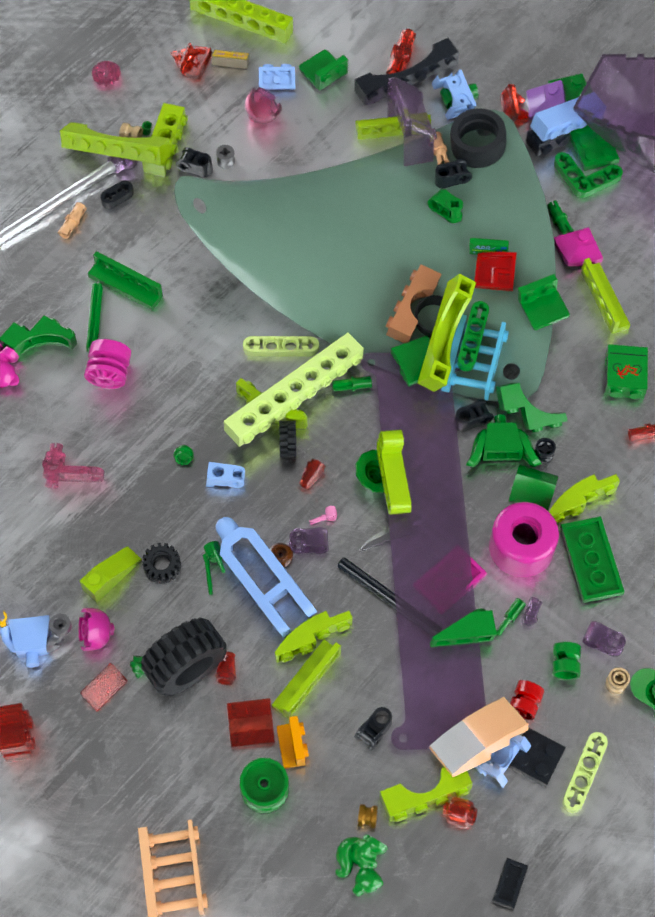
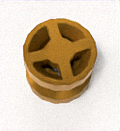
M360 804L358 827L368 825L370 828L375 829L378 806L366 807L365 804Z

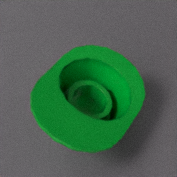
M643 668L632 676L630 682L631 691L636 698L655 709V670Z

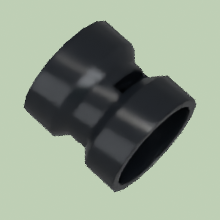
M541 438L536 443L535 453L542 464L550 463L556 450V444L550 438Z

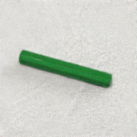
M93 283L91 289L86 343L88 353L91 343L98 340L103 292L101 283Z

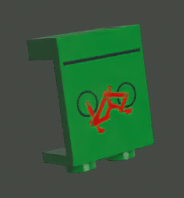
M608 344L605 353L607 385L604 395L614 398H644L648 386V347Z

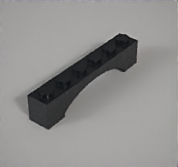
M446 38L433 44L432 52L420 63L409 69L386 75H372L370 72L356 78L354 91L365 106L375 103L379 99L408 88L410 85L422 82L430 76L437 75L448 68H453L458 64L459 51L450 39Z

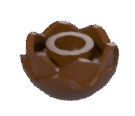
M275 543L269 548L283 567L290 564L293 558V551L290 546L285 543Z

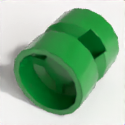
M573 642L555 643L553 645V658L556 661L552 665V675L556 678L567 680L579 678L581 664L578 661L581 659V646Z

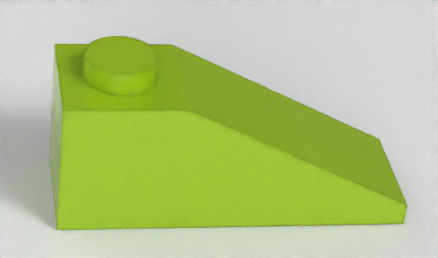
M126 546L94 566L80 580L82 590L98 603L142 559Z

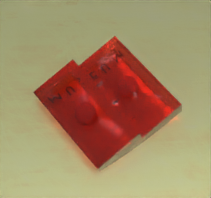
M270 698L227 703L231 747L275 742Z

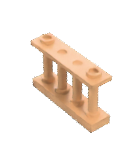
M187 820L188 830L157 835L149 833L147 827L138 828L148 917H159V915H163V912L198 907L200 915H205L204 908H208L207 894H202L195 841L199 839L198 826H193L192 820ZM190 839L191 852L162 857L152 856L151 847H155V844ZM193 861L194 875L163 880L154 878L153 870L159 866ZM190 884L196 885V898L165 903L157 901L156 892H160V889Z

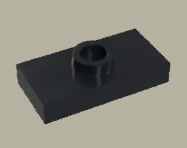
M506 858L492 900L493 903L514 910L528 865Z

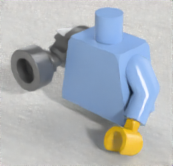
M3 610L5 618L0 620L2 641L11 652L17 654L18 658H26V667L29 668L39 666V656L48 655L49 652L58 649L65 640L63 639L64 636L72 628L71 621L65 614H56L52 618L49 615L10 619L6 623L7 612Z

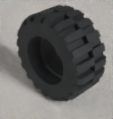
M194 618L188 622L181 623L178 627L172 628L167 634L162 635L158 641H155L152 647L146 651V655L142 657L141 669L159 694L171 696L189 689L195 683L200 682L205 676H208L213 669H216L227 653V645L209 620Z

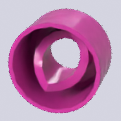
M518 502L507 506L498 514L493 524L489 541V551L492 560L498 568L511 576L525 578L541 573L549 566L559 540L558 525L548 510L535 503ZM519 524H529L535 531L536 542L530 545L517 542L512 535L514 529Z

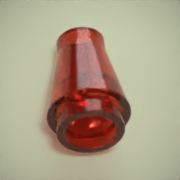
M312 458L311 461L307 462L299 485L309 490L325 473L324 469L326 466Z
M232 652L226 653L215 673L216 682L221 685H232L236 679L235 654Z

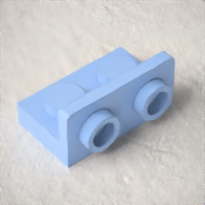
M264 64L263 67H259V90H295V67H291L290 64H282L281 67Z

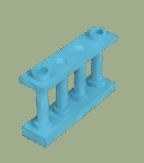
M462 315L451 345V371L447 385L442 387L441 391L450 392L451 385L458 384L484 389L485 400H489L490 393L495 391L496 381L493 380L503 342L507 343L509 331L506 330V322H502L500 331L484 329L483 336L498 339L495 348L480 345L478 353L493 356L491 365L476 362L473 370L489 372L487 382L459 377L454 373L456 368L459 369L457 361L467 327V315ZM470 326L473 331L481 330L480 327ZM466 342V346L469 348L477 346L476 344ZM465 360L464 363L468 364L469 360Z

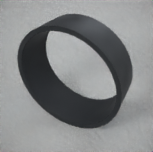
M431 295L423 298L416 306L415 318L418 320L419 312L426 306H441L443 296ZM418 320V330L431 338L433 332L424 328Z

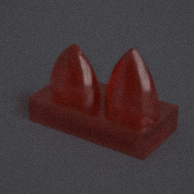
M508 84L500 94L503 112L513 122L529 118V113L519 107V104H522L525 99L516 92L515 85Z

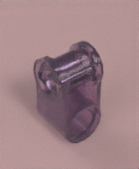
M297 528L292 530L289 535V546L295 554H323L329 550L328 530L326 528Z
M591 621L582 642L590 648L616 657L623 652L626 639L620 632L612 630L602 623ZM614 642L618 643L616 647L612 646Z

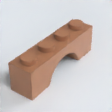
M421 264L418 270H413L409 279L412 282L410 286H405L401 295L404 298L402 302L398 300L393 310L396 314L394 317H389L385 326L388 328L387 336L402 343L410 341L418 323V320L412 314L410 305L417 299L433 295L441 278V273Z

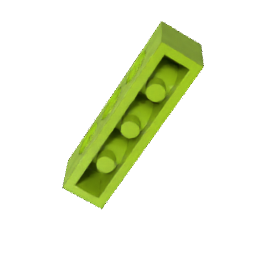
M163 103L152 136L170 138L171 156L161 165L142 162L145 173L165 177L167 170L171 169L172 156L177 153L178 140L181 141L182 128L187 125L188 115H185V107Z

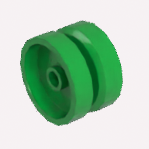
M258 758L244 767L240 775V792L244 803L251 810L258 813H271L277 811L285 804L289 795V778L285 768L278 761L271 758Z

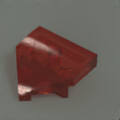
M190 42L186 48L178 52L174 50L171 52V55L184 77L200 80L213 52L208 47H193Z

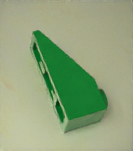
M483 608L474 610L433 636L430 647L493 641L497 635L493 611H486Z

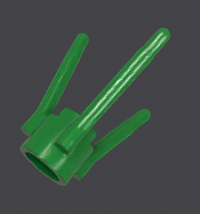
M218 541L207 543L204 546L205 554L202 555L205 561L209 595L213 594L209 561L212 563L217 562L221 572H226L221 561V546Z

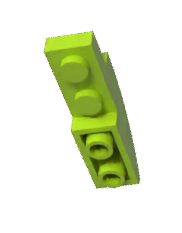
M240 378L236 382V392L246 399V405L262 394L250 381L246 382ZM300 409L290 410L280 420L296 421V429H306L308 426V417ZM276 420L274 424L279 425V421Z
M595 474L565 491L549 511L556 523L562 522L568 516L572 515L575 517L583 513L586 503L596 500L598 496L614 493L620 482L617 474L599 481Z
M324 611L303 622L276 649V663L280 661L283 663L288 662L294 656L301 653L302 655L309 654L316 648L317 638L322 640L329 637L330 633L335 631L343 632L349 629L353 619L350 611L329 618L327 611Z

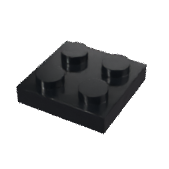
M528 727V731L524 732L522 736L526 737L531 747L527 753L519 750L508 767L546 787L566 747Z

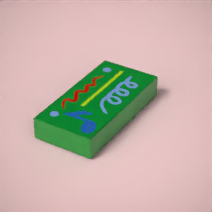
M470 238L469 254L478 255V253L509 251L508 240Z

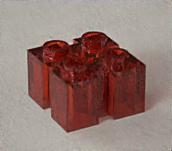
M22 703L0 706V753L6 762L33 758L32 750H36L35 739L30 729L34 728L33 718L30 716L29 710H25Z

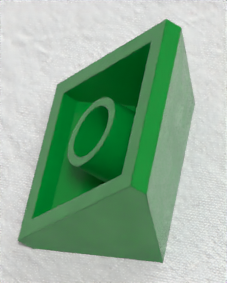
M519 465L508 501L512 503H535L549 511L558 476Z

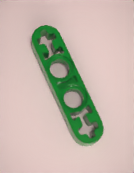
M483 301L475 302L471 308L457 361L458 368L462 371L468 372L475 367L489 314V306ZM478 309H482L480 318H476ZM477 324L481 327V330L473 331L470 326ZM474 341L477 346L469 348L466 346V342ZM466 354H470L468 364L464 363Z

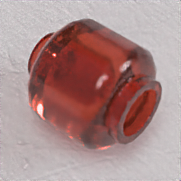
M455 796L450 802L445 803L443 815H446V822L449 825L462 829H467L470 825H474L478 810L472 801Z

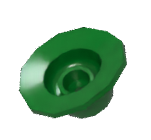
M372 449L361 454L355 463L356 477L362 486L371 492L384 493L377 450Z

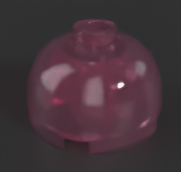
M254 87L245 100V110L251 121L267 124L274 121L281 113L282 107L280 102L277 105L274 101L276 97L268 90L261 87L256 90Z

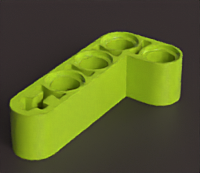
M401 429L380 431L376 445L387 509L390 515L411 512V498L402 457L404 438Z

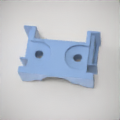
M458 70L455 76L451 73L448 77L441 79L437 75L432 82L434 90L444 87V89L447 88L451 92L453 103L452 107L445 114L447 121L477 106L462 70Z
M517 735L510 738V745L491 753V760L474 768L480 774L483 773L484 776L488 774L496 778L500 785L504 787L508 781L503 775L518 751L522 750L527 753L531 745L525 736Z

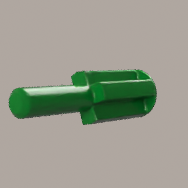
M516 598L504 614L505 619L496 630L497 636H500L508 624L514 622L526 606L523 600Z

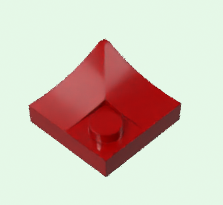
M517 252L478 253L474 279L476 282L475 288L513 292Z

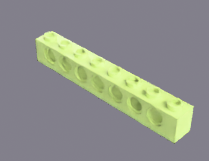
M346 333L225 419L224 431L239 447L250 443L258 433L265 432L276 420H282L286 413L292 409H297L304 400L312 398L319 389L329 386L336 377L343 376L351 366L358 365L363 359L364 348L349 333Z

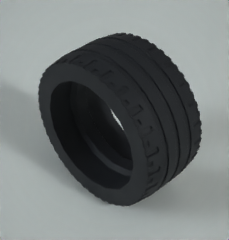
M474 108L464 111L456 117L450 130V144L453 155L457 160L465 159L467 166L471 168H483L493 165L503 156L507 142L506 128L502 118L497 113L489 109ZM473 130H486L496 137L493 142L481 147L469 146L461 141V138L466 133Z

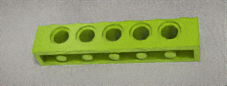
M189 0L190 10L284 44L287 43L293 33V17L246 0Z

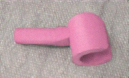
M326 507V514L309 520L310 524L313 525L324 520H336V507Z

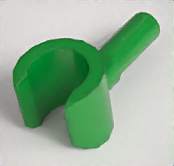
M145 121L140 127L143 128V135L148 136L151 133L152 123Z

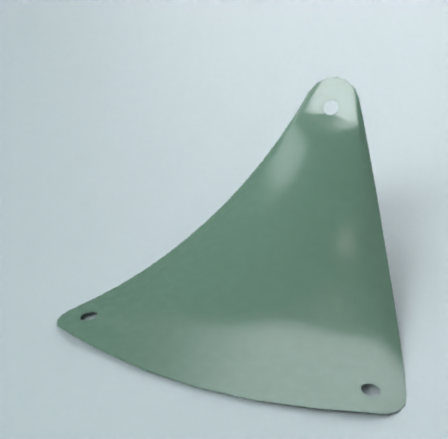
M491 110L497 113L505 124L507 142L503 156L496 163L487 167L471 168L467 166L468 171L472 174V179L468 183L445 188L449 193L463 201V209L461 210L462 220L458 223L448 222L445 218L431 211L427 204L428 199L442 189L435 184V169L438 166V162L433 154V144L430 136L434 133L437 138L436 132H440L443 142L447 146L446 153L449 161L457 160L453 155L450 144L452 123L390 149L317 171L249 181H223L182 176L176 182L174 194L180 214L205 247L246 287L274 309L330 344L346 333H349L364 348L362 360L402 376L400 374V367L391 354V348L404 343L387 336L388 328L385 326L389 317L395 316L396 312L393 310L398 300L402 302L404 296H401L406 285L410 286L412 281L409 279L413 270H418L421 264L441 273V278L433 295L444 296L447 282L458 274H462L473 281L475 279L477 255L469 254L470 238L508 240V252H517L513 292L474 288L472 298L463 315H467L468 323L472 305L477 301H483L489 306L485 329L500 331L502 322H506V330L509 331L507 343L503 342L493 381H496V386L513 382L520 383L521 390L526 399L538 390L545 371L553 324L536 331L533 330L518 301V288L552 274L556 276L554 237L545 195L531 157L514 122L504 112ZM477 130L466 133L461 138V141L469 146L481 147L493 142L496 137L492 133L489 136H480ZM195 198H199L204 202L206 206L205 213H200L195 209L193 205ZM423 298L415 300L410 305L414 317L416 306ZM426 306L421 309L417 316L420 324L429 331L433 332L440 306ZM478 309L476 318L481 317L482 309ZM472 324V325H471V326H475V327H480V326L477 325V324ZM417 326L410 341L425 336L418 330ZM483 336L480 345L495 348L498 339ZM467 341V343L476 344L474 341ZM478 353L476 362L491 365L493 356ZM466 354L465 360H469L470 354ZM510 363L516 364L520 369L519 376L513 380L507 379L503 374L504 367ZM456 368L454 374H457L459 377L487 382L489 372L473 369L466 372ZM458 384L451 385L450 392L485 399L484 389ZM495 388L494 393H490L489 400L498 402Z

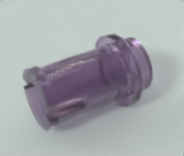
M535 597L529 599L526 611L521 615L524 624L533 626L534 623H537V615L542 606V601H539L540 599Z

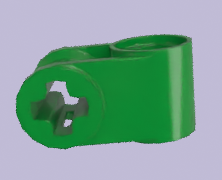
M440 189L428 199L427 204L431 211L445 218L448 222L458 223L462 220L461 210L463 209V201L449 193L446 189Z

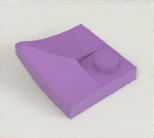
M562 80L526 90L530 120H533L535 113L566 102Z

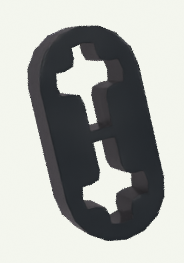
M123 180L104 190L100 195L102 205L107 209H112L130 199L134 194L133 185L130 181Z

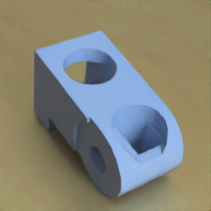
M215 462L208 463L206 487L214 488V485L240 488L244 486L245 469L243 467Z

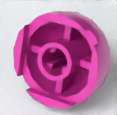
M83 608L81 612H85L84 617H79L78 627L79 641L84 640V646H81V649L83 651L99 650L106 646L110 636L114 635V623H110L108 615L100 609Z

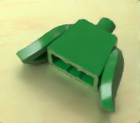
M498 414L494 416V423H488L487 429H482L476 435L466 466L476 467L482 456L483 461H511L523 458L532 467L539 466L542 463L535 453L529 436L522 429H518L516 423L506 422L505 415Z

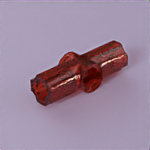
M406 28L401 31L397 44L393 45L386 74L404 71L405 65L409 63L412 47L416 39V33L412 29Z

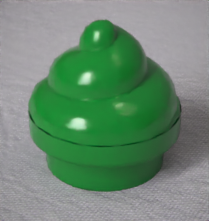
M180 445L174 450L173 456L178 464L187 465L193 460L194 452L189 446Z
M133 656V660H130V667L136 678L144 675L141 669L142 656Z

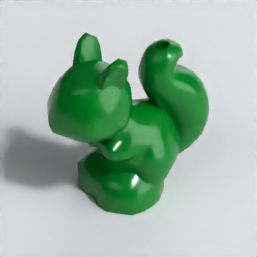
M367 834L363 838L349 837L344 839L336 851V859L340 865V868L335 870L336 875L340 878L347 877L353 869V863H355L360 870L355 877L353 893L356 896H361L364 893L374 892L383 886L381 876L374 870L377 867L376 858L377 855L386 853L388 847Z

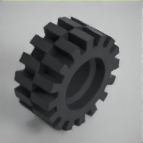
M279 421L280 457H296V421Z
M157 543V547L153 544L151 545V550L147 548L145 551L146 555L143 554L142 557L144 572L153 582L158 580L159 584H163V581L166 580V583H169L170 578L174 580L176 578L175 575L180 573L181 561L179 553L172 545L169 547L168 543H164V546L161 543ZM159 557H166L169 559L170 564L166 569L159 570L154 567V561Z

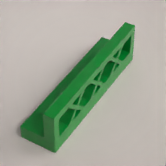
M98 251L93 254L95 264L87 273L89 278L152 311L163 297L161 284Z

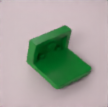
M322 50L301 63L299 71L321 91L348 73V59L344 55L335 59L327 50Z

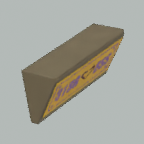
M214 50L211 57L212 66L247 69L250 53Z

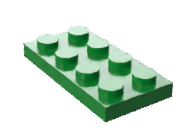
M601 516L561 524L560 529L582 602L586 603L623 595L625 591Z

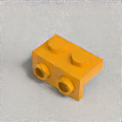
M298 716L289 717V724L277 726L282 763L285 769L305 766V757H309L307 743L303 744L301 736L305 735L303 722L299 723Z

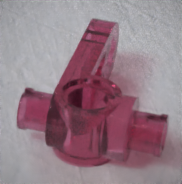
M55 443L50 444V451L45 453V458L42 462L43 478L46 479L45 486L52 489V485H54L53 488L57 489L59 481L98 483L104 480L105 471L102 468L65 466L66 455L62 452L63 445L57 443L55 447ZM52 466H58L54 470L50 469Z

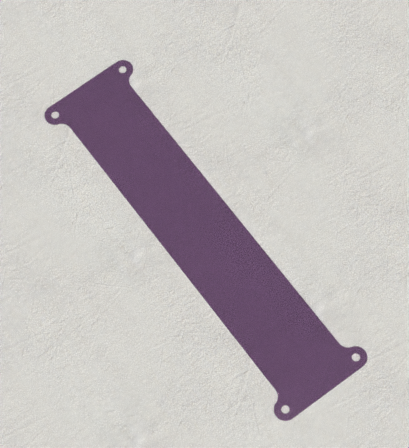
M366 353L362 356L361 366L364 370L374 374L377 379L381 431L401 429L403 432L404 445L402 457L411 498L410 513L393 515L388 513L405 705V721L400 727L393 730L391 741L400 750L430 749V745L445 732L486 706L479 643L430 647L433 636L476 610L473 584L469 587L473 579L452 385L450 392L441 391V388L433 392L418 383L408 386L400 374L398 363L391 353ZM369 359H373L375 361L374 366L368 365L367 362ZM400 734H405L407 736L406 742H401L399 740Z

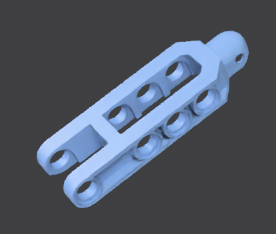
M223 517L218 520L216 531L222 539L221 557L283 638L289 635L292 630L287 626L273 605L286 594L290 593L309 618L318 612L253 528L239 527L229 517ZM241 538L248 539L281 581L265 595L258 588L257 583L245 571L244 566L233 555V544Z

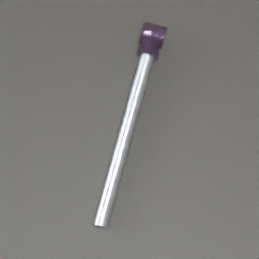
M109 156L106 164L0 232V245L112 172L120 173L123 169H132L137 165L138 161Z

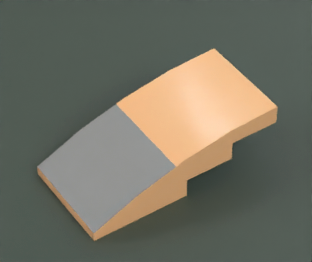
M502 697L453 726L430 745V750L450 775L455 777L491 760V753L510 745V738L528 731V723L507 699Z

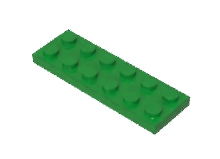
M582 73L548 81L549 84L562 80L566 102L591 93ZM602 118L597 123H591L581 129L578 128L570 132L569 138L583 171L619 163L620 158Z

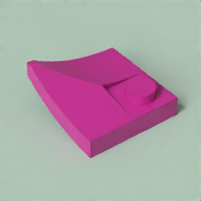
M589 227L554 237V245L567 266H582L584 259L590 258L592 264L600 263L603 260Z

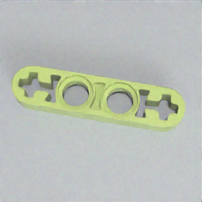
M250 336L243 341V350L248 356H315L319 352V341L312 336ZM274 343L277 347L274 350H269L266 348V345ZM288 343H294L296 348L288 350L285 346ZM250 344H254L253 349H250ZM309 344H312V349H308Z
M594 732L589 736L564 795L562 804L569 813H576L582 808L606 750L608 741L606 736L600 732ZM600 739L601 745L598 746L595 753L591 752L594 746L593 741ZM591 757L595 761V766L587 768L583 764V759ZM577 777H584L587 781V786L584 788L578 787L575 784ZM577 792L579 794L576 803L579 805L575 804L574 807H571L570 801L567 799L571 800L574 793Z

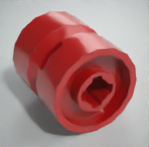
M519 680L514 691L516 696L511 698L510 704L523 719L534 720L538 711L536 704L541 702L545 691L538 684L527 680Z

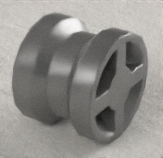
M221 145L217 148L216 160L219 167L227 169L234 165L235 153L231 146Z

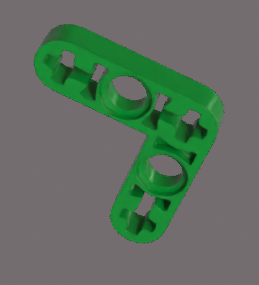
M566 152L558 153L554 160L556 170L572 192L579 198H586L618 183L623 174L622 168L613 164L585 176L572 157ZM574 172L577 174V177L571 178L568 176V173ZM599 178L603 183L596 184L593 180Z

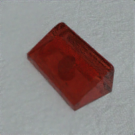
M109 663L80 694L90 706L98 711L128 680L112 663Z

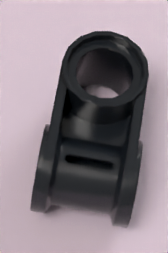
M185 147L182 150L181 158L176 161L177 168L183 172H189L204 178L209 177L213 173L211 156L189 147Z
M465 159L440 164L435 169V184L442 189L465 184L472 179V174L467 169Z
M480 399L472 404L460 407L456 411L454 427L458 431L465 432L488 424L493 420L494 415L487 409L486 401Z
M386 707L377 708L367 721L360 726L354 737L356 739L360 738L372 751L392 725L391 711ZM384 715L388 718V721L386 723H379L376 719L378 716Z

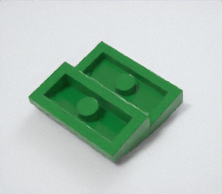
M427 336L391 348V354L398 363L400 374L408 386L418 383L430 343Z

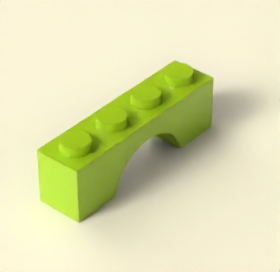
M442 767L440 782L429 792L414 793L407 790L400 783L380 791L379 798L389 822L392 820L399 822L408 817L407 814L412 812L419 814L428 810L430 805L436 803L437 806L447 803L449 801L448 798L453 796L460 798L469 794L473 783L467 771L452 777L446 768Z

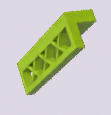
M425 113L356 120L357 139L429 133L431 115Z
M590 258L584 259L581 273L611 334L629 329L630 323L600 263L592 264Z
M324 639L272 703V708L289 720V717H292L341 655V645L337 642L332 645Z

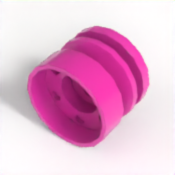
M110 339L93 341L90 345L89 360L86 363L84 372L85 379L89 383L101 388L117 389L123 387L126 383L127 367L131 359L130 348L121 342Z

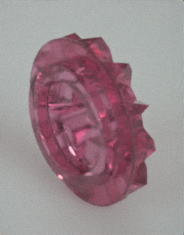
M112 61L99 62L92 69L93 80L98 85L104 84L107 86L110 83L114 85L115 81H119V76L121 75L119 66ZM106 70L109 72L107 77L104 76Z

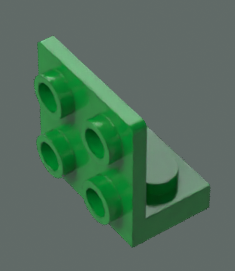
M555 274L518 288V301L535 331L570 317V313L557 290L558 280Z

